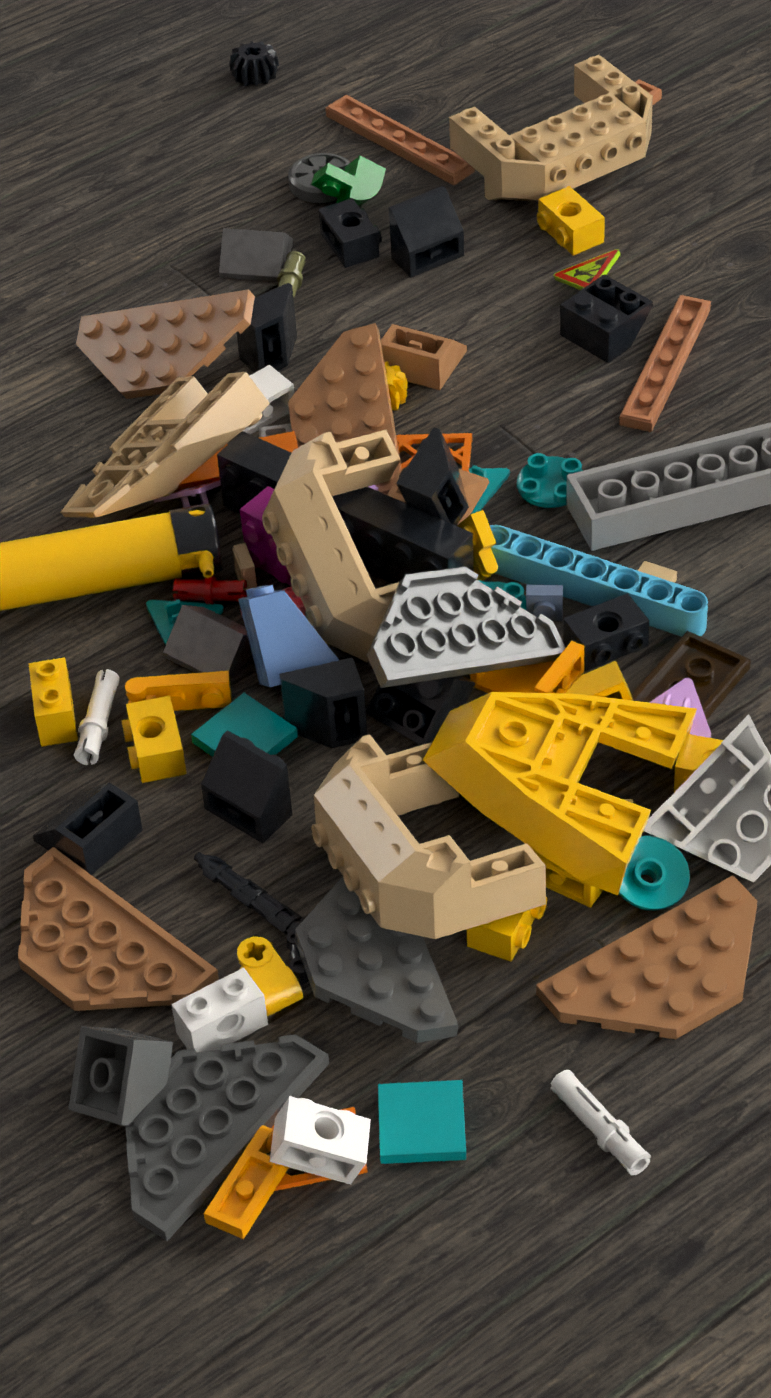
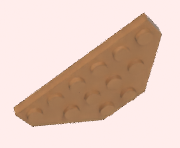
M248 289L81 316L76 345L126 399L162 394L178 377L192 376L203 364L208 367L226 349L224 344L237 331L241 334L250 326L255 296Z
M376 323L344 331L289 399L288 407L292 431H295L298 448L326 432H331L337 443L387 430L399 455L380 333ZM399 462L389 481L375 484L379 492L386 495L389 493L402 471L401 462Z
M52 847L24 870L23 883L25 888L20 922L21 943L18 950L20 968L74 1011L167 1006L219 980L218 970L56 848Z
M732 875L536 985V995L559 1022L577 1024V1020L601 1023V1028L635 1033L636 1028L660 1032L659 1037L678 1039L743 1001L758 901Z

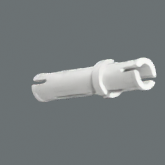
M106 669L104 680H102L103 670L97 672L87 714L81 720L78 728L80 738L74 757L79 763L88 765L90 754H92L91 765L98 761L101 744L107 738L109 732L107 721L120 681L118 674L109 669Z
M564 1070L554 1077L550 1089L598 1138L597 1144L605 1152H611L627 1169L630 1175L641 1173L649 1165L651 1155L631 1137L629 1127L622 1120H616L589 1090L580 1083L572 1071Z

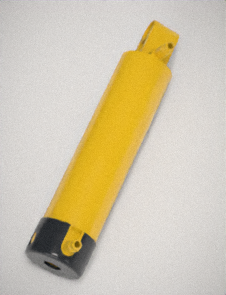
M210 504L169 510V512L2 542L0 543V611L176 578L186 579L202 575L210 578L214 573H219L223 570L221 546L212 506Z

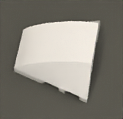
M748 714L674 794L648 819L644 831L754 883L771 865V754Z

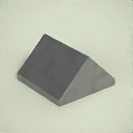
M223 228L219 268L220 278L277 282L278 274L284 268L286 255L291 252L293 238L285 232Z
M182 605L163 651L164 658L195 673L229 670L230 679L252 655L244 626L205 607Z

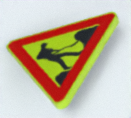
M615 249L556 272L554 278L556 281L582 290L602 275H607L621 255L620 251Z

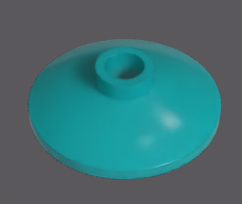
M641 836L626 868L619 892L620 896L631 905L644 910H663L673 906L684 896L690 881V871L685 857L673 844L662 838ZM641 875H649L653 879V883L644 881Z

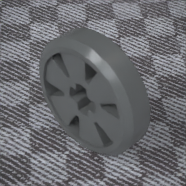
M315 153L297 160L289 169L290 191L297 198L311 203L336 201V197L326 195L320 189L311 185L313 175L327 163L345 170V167L351 162L340 155L332 153Z

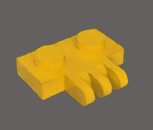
M484 510L470 514L457 526L473 533L474 572L478 574L476 580L484 581L497 571L498 565L491 549L496 544Z

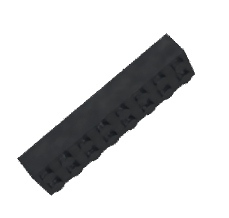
M244 431L239 433L217 454L223 506L231 511L240 513V509L266 487L269 486L275 489L291 452ZM370 487L333 496V500L364 566L372 576L394 584L400 582L406 574L467 567L474 572L473 533Z

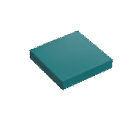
M246 693L241 694L191 734L192 743L212 757L222 735L227 730L240 738L249 739L256 747L270 755H276L298 737L295 726Z
M462 1080L378 1084L381 1164L467 1160Z

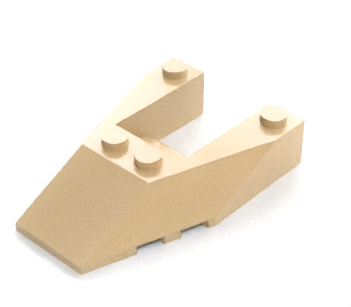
M247 372L228 373L209 394H207L194 376L178 377L109 447L113 452L111 457L105 464L102 462L97 463L92 470L96 475L95 478L87 486L81 484L62 509V515L64 517H100L172 494L178 488L179 483L245 428L255 425L263 416L261 412L270 403Z

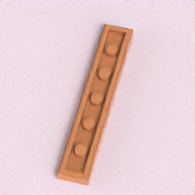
M348 95L343 96L325 108L326 117L452 185H456L475 172V168L457 153Z
M683 295L679 296L620 414L619 425L652 432L710 312L711 301Z

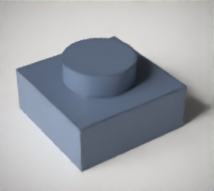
M526 585V611L536 617L542 614L552 621H562L563 585Z

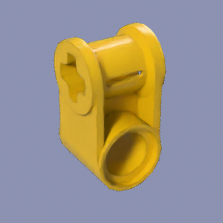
M250 937L239 944L237 958L241 965L240 969L245 968L264 994L267 1017L303 999L302 989L296 976L285 965L267 939Z

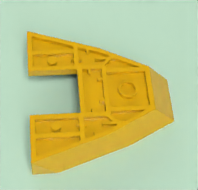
M490 692L449 711L423 761L482 814L525 844L528 843L531 848L580 882L618 895L626 868L648 822L651 810L579 784L578 782L598 742L672 769L687 734L691 732L697 709L583 694Z

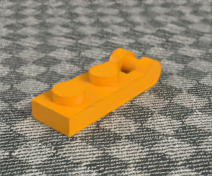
M229 670L131 678L125 683L126 696L129 699L128 703L170 695L173 710L180 711L226 707L232 702Z
M262 1125L257 1130L204 1212L205 1223L241 1239L245 1238L289 1168L269 1162L270 1156L267 1153L271 1151L272 1128Z

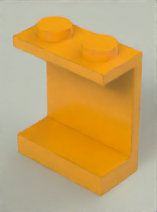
M571 641L556 661L470 674V680L476 683L475 688L486 693H566L584 672V646Z

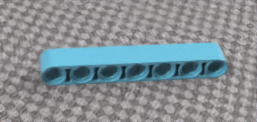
M490 525L496 544L491 547L498 565L495 574L527 585H563V597L592 607L628 593L649 619V626L681 637L686 631L698 636H702L706 631L708 599L704 593L511 528L501 525Z

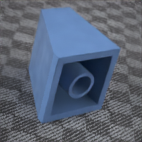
M263 585L247 589L248 597L238 599L260 685L267 687L280 685L279 674L339 661L285 590H274L273 585Z

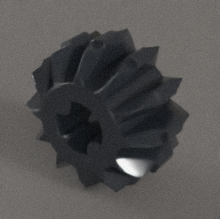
M251 41L249 44L241 43L239 48L232 49L229 66L236 82H243L245 86L250 84L257 86L260 83L268 84L269 80L276 78L279 62L272 45H264L263 41L259 43Z

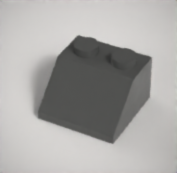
M81 1026L68 1110L119 1125H129L167 1085L173 1042L120 1028Z

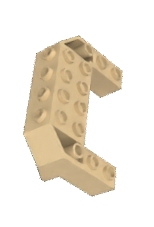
M592 56L574 65V95L584 104L575 106L568 111L552 116L547 120L526 127L511 135H508L476 107L465 109L449 117L450 148L484 176L485 198L488 200L538 201L539 198L568 186L574 189L644 158L652 132L653 96L602 56Z
M387 430L337 443L331 432H326L292 451L264 510L262 521L266 532L271 534L275 541L278 559L282 565H286L291 576L293 592L297 597L301 598L306 609V618L325 643L369 662L367 653L399 582L375 589L333 500V496L389 481L401 459Z
M370 734L362 736L334 764L314 794L316 824H313L311 829L315 844L318 847L324 848L333 869H339L348 890L355 891L363 911L366 914L370 913L380 928L437 939L546 904V865L528 843L470 861L450 835L419 844L397 816L459 797V793L423 761L432 742L386 755Z

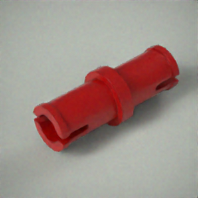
M215 576L205 578V580L176 578L173 584V591H178V593H174L173 597L174 600L179 599L181 601H205L208 605H213L216 601L239 602L238 599L247 597V592L244 588H247L248 584L246 580H216Z

